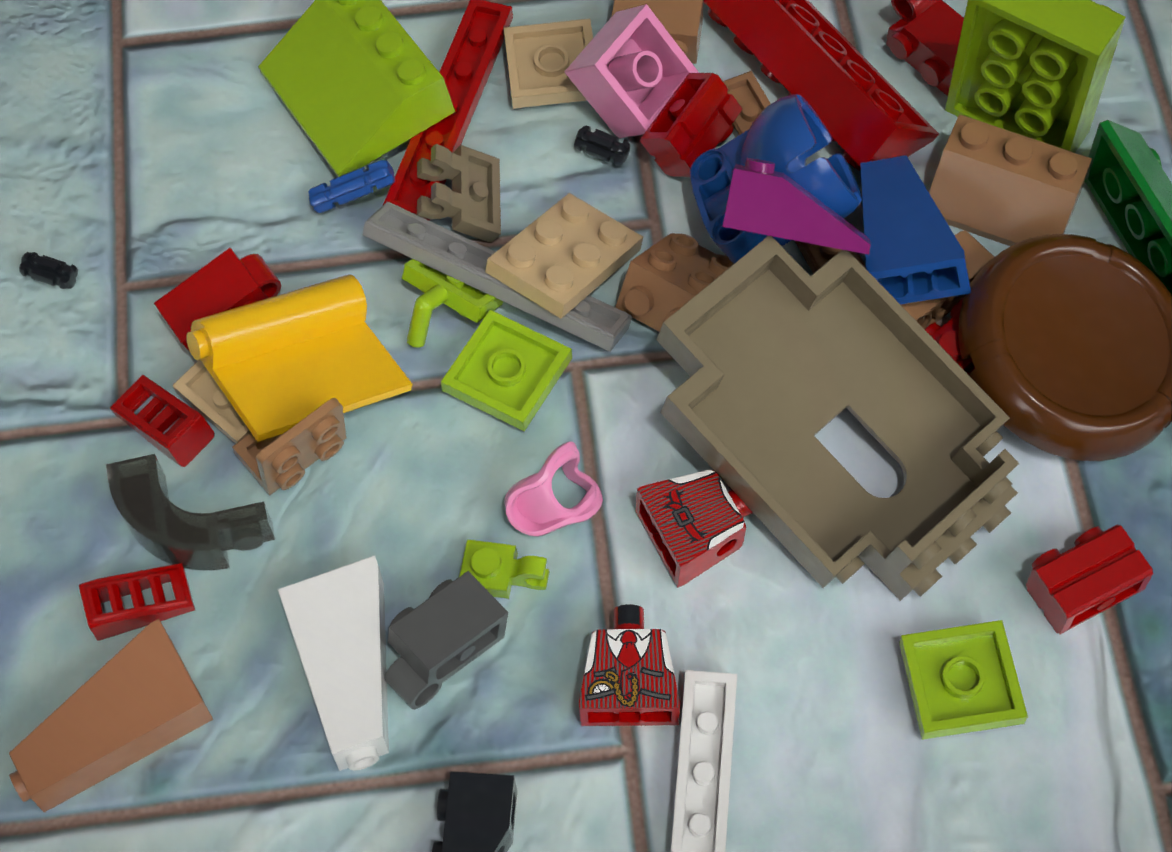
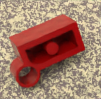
M891 0L893 9L901 19L889 27L886 45L897 58L905 60L916 69L929 85L936 86L948 97L964 17L943 0Z
M230 247L154 302V305L179 341L189 351L187 333L191 332L193 321L277 296L281 289V283L262 256L250 254L239 259Z

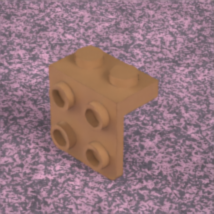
M671 233L630 261L615 308L630 314L636 320L660 332L665 320L729 269L733 263L726 255L715 254L700 246L689 235Z
M332 398L283 434L257 442L252 433L248 434L232 446L233 452L269 496L279 488L287 490L301 480L307 467L318 459L321 461L328 460L342 448L343 440L347 438L343 406L336 398Z

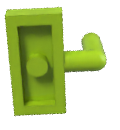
M411 259L404 265L402 279L424 293L416 299L407 336V343L412 347L419 348L425 345L432 311L441 304L447 305L461 316L469 318L475 323L482 320L489 310L494 311L503 305V301L486 294L419 261Z

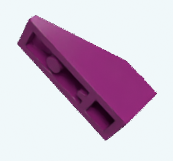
M746 158L745 166L735 165L723 227L869 255L871 243L866 235L786 174L774 171L775 163Z

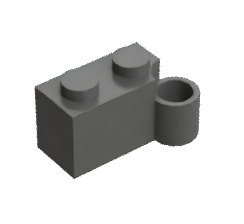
M469 571L454 581L448 579L442 582L433 590L428 600L415 609L408 607L402 610L392 620L389 627L388 643L401 657L389 667L384 677L385 681L411 709L415 710L424 706L438 693L443 682L504 638L508 611Z

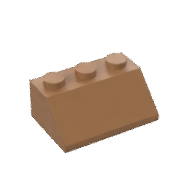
M959 114L944 147L929 194L948 225L1012 246L1015 243L1037 236L1065 233L1082 191L1092 158Z

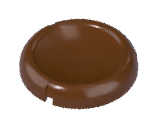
M1052 234L1037 236L1015 243L991 259L975 276L970 284L971 293L965 294L960 309L958 323L960 353L962 360L972 359L975 369L969 376L1007 414L1010 419L1004 426L1012 433L1038 449L1053 455L1081 461H1103L1124 457L1139 451L1154 441L1163 429L1170 425L1172 422V295L1163 282L1141 261L1114 245L1104 244L1091 237L1075 234Z

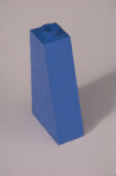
M907 155L860 163L864 235L870 239L871 243L869 255L865 254L866 270L900 305L970 294L971 286L964 250Z

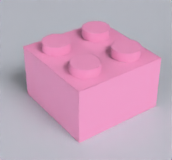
M647 4L616 12L564 71L618 138L643 135L689 73H699Z

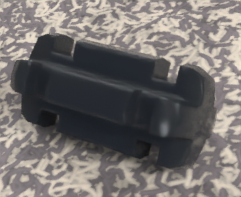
M587 125L579 129L574 143L577 151H581L584 148L586 149V154L606 162L613 159L614 164L617 166L622 165L626 161L630 151V143L624 139L623 143H620L617 136L598 129L595 132H591V127Z
M26 252L21 258L19 272L22 276L26 277L28 275L34 280L52 286L58 285L61 289L73 288L78 275V269L75 265L69 266L66 262L45 255L39 256L36 252Z

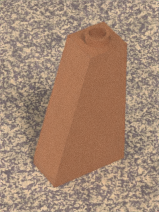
M159 619L147 625L9 752L17 771L9 774L23 802L32 799L45 813L213 720Z

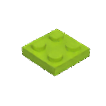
M489 310L441 380L442 391L525 432L572 360V349L495 311Z
M1003 620L901 635L899 645L922 740L1025 724L1028 715Z

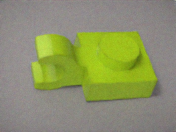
M467 540L460 576L469 571L493 597L509 599L512 585L535 590H546L550 571L546 569L547 558L523 556L517 559L518 551L516 545Z

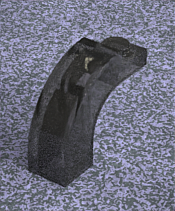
M155 454L106 464L112 498L131 534L148 552L166 563L172 565L182 563L184 568L191 570L230 568L227 550H252L261 546L263 542L275 540L273 523L264 501L213 513H192L175 506L169 501L166 476Z

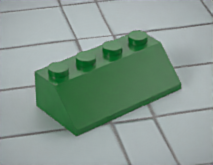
M1110 120L1100 122L1088 156L1092 158L1085 183L1127 252L1147 266L1163 282L1172 295V183L1162 168L1158 153L1153 148H1149L1139 132Z

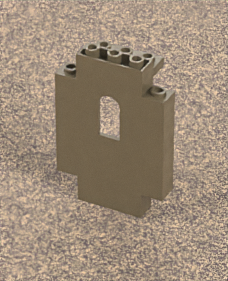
M767 236L663 322L656 340L689 374L690 378L667 396L660 413L706 463L717 472L719 477L822 588L827 586L835 577L842 584L845 583L866 564L900 601L912 590L921 597L943 577L936 570L940 564L947 558L954 564H957L977 545L971 538L977 530L983 526L990 533L1012 513L1005 505L1018 492L1011 486L1013 483L1006 476L1019 465L1018 461L1006 449L998 454L990 463L984 458L1003 439L997 431L1010 418L849 251L841 250L810 276L772 236ZM847 408L901 466L904 474V484L901 491L895 496L879 498L868 493L815 437L821 429L844 409Z

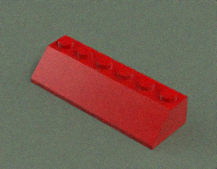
M703 0L709 7L708 15L718 24L728 27L736 35L733 40L739 48L757 57L762 63L760 66L761 71L768 78L776 83H781L789 91L787 96L801 95L810 104L831 134L832 141H836L845 150L843 153L845 160L857 170L861 171L860 163L904 155L909 157L933 142L939 135L920 113L809 0Z

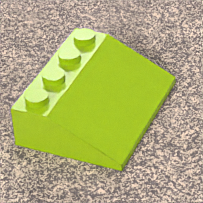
M315 0L258 66L262 75L338 177L364 167L455 112L443 76L381 0Z
M968 0L945 111L957 117L960 114L1075 153L1090 131L1126 17L1107 6L1100 5L1091 0Z

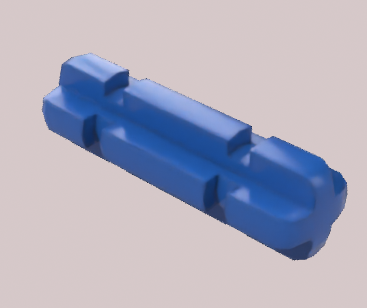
M381 159L369 164L368 170L361 167L330 180L331 185L329 186L326 183H322L312 187L308 191L310 204L317 213H324L335 208L334 203L336 202L339 205H343L373 193V187L375 186L378 190L388 187L395 182L393 168L386 159Z

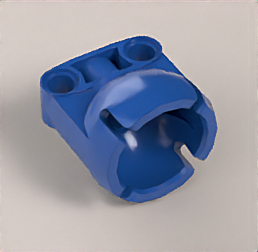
M801 95L785 96L770 104L754 120L749 130L718 149H711L702 153L691 166L690 178L692 189L703 223L714 243L733 264L768 236L723 227L733 170L736 164L745 166L746 158L775 163L774 171L786 174L842 218L851 214L862 201V195L856 179L841 153H836L828 159L820 157L808 165L806 164L808 157L831 144L833 139L814 109ZM773 237L781 246L792 241L789 239Z

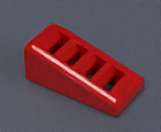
M144 375L110 407L116 416L181 467H186L215 436L214 431L199 412ZM152 396L153 399L136 415L134 412Z
M182 563L99 578L79 584L87 623L98 641L147 626L157 619L163 621L195 610L185 568ZM171 582L176 600L166 601L162 584ZM151 588L155 604L146 605L142 590ZM131 594L134 608L125 609L122 597ZM110 601L113 612L104 613L101 603Z

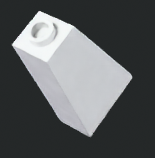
M375 555L278 589L332 755L339 771L347 768L353 771L368 768L378 762L379 756L389 753L387 682L384 678L387 672L384 582Z

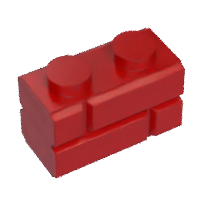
M689 73L641 137L640 142L649 154L655 157V162L666 175L690 177V169L696 158L708 150L715 149L718 143L726 140L733 132L732 124L742 111V107L734 96L727 92L729 89L719 75L714 73Z
M1117 524L1104 532L1099 526L1091 528L1075 540V547L1060 554L1058 549L1049 550L1032 563L1033 569L1026 583L1027 591L1038 607L1042 608L1044 616L1056 633L1062 634L1145 590L1154 574L1153 569L1140 550H1136L1134 542L1121 525Z

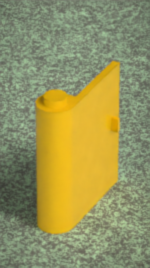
M350 274L197 319L192 322L191 332L187 333V344L191 355L195 360L202 361L257 442L287 432L332 398H336L341 403L343 413L411 391L413 385L366 324V297L359 281Z

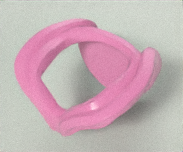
M566 442L557 447L548 456L538 473L518 481L508 490L505 496L507 520L519 532L528 536H543L567 525L584 522L595 515L600 509L603 502L601 490L590 476L578 470L580 453L574 442ZM561 466L569 480L587 491L583 499L572 508L563 507L553 494L552 479L555 472Z

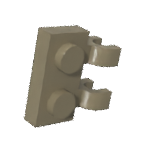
M435 144L431 148V161L421 158L417 162V177L428 181L450 179L452 180V190L444 184L435 182L431 186V198L421 196L417 200V215L428 219L450 217L452 218V230L492 243L501 235L500 159L460 145L452 153L449 149Z

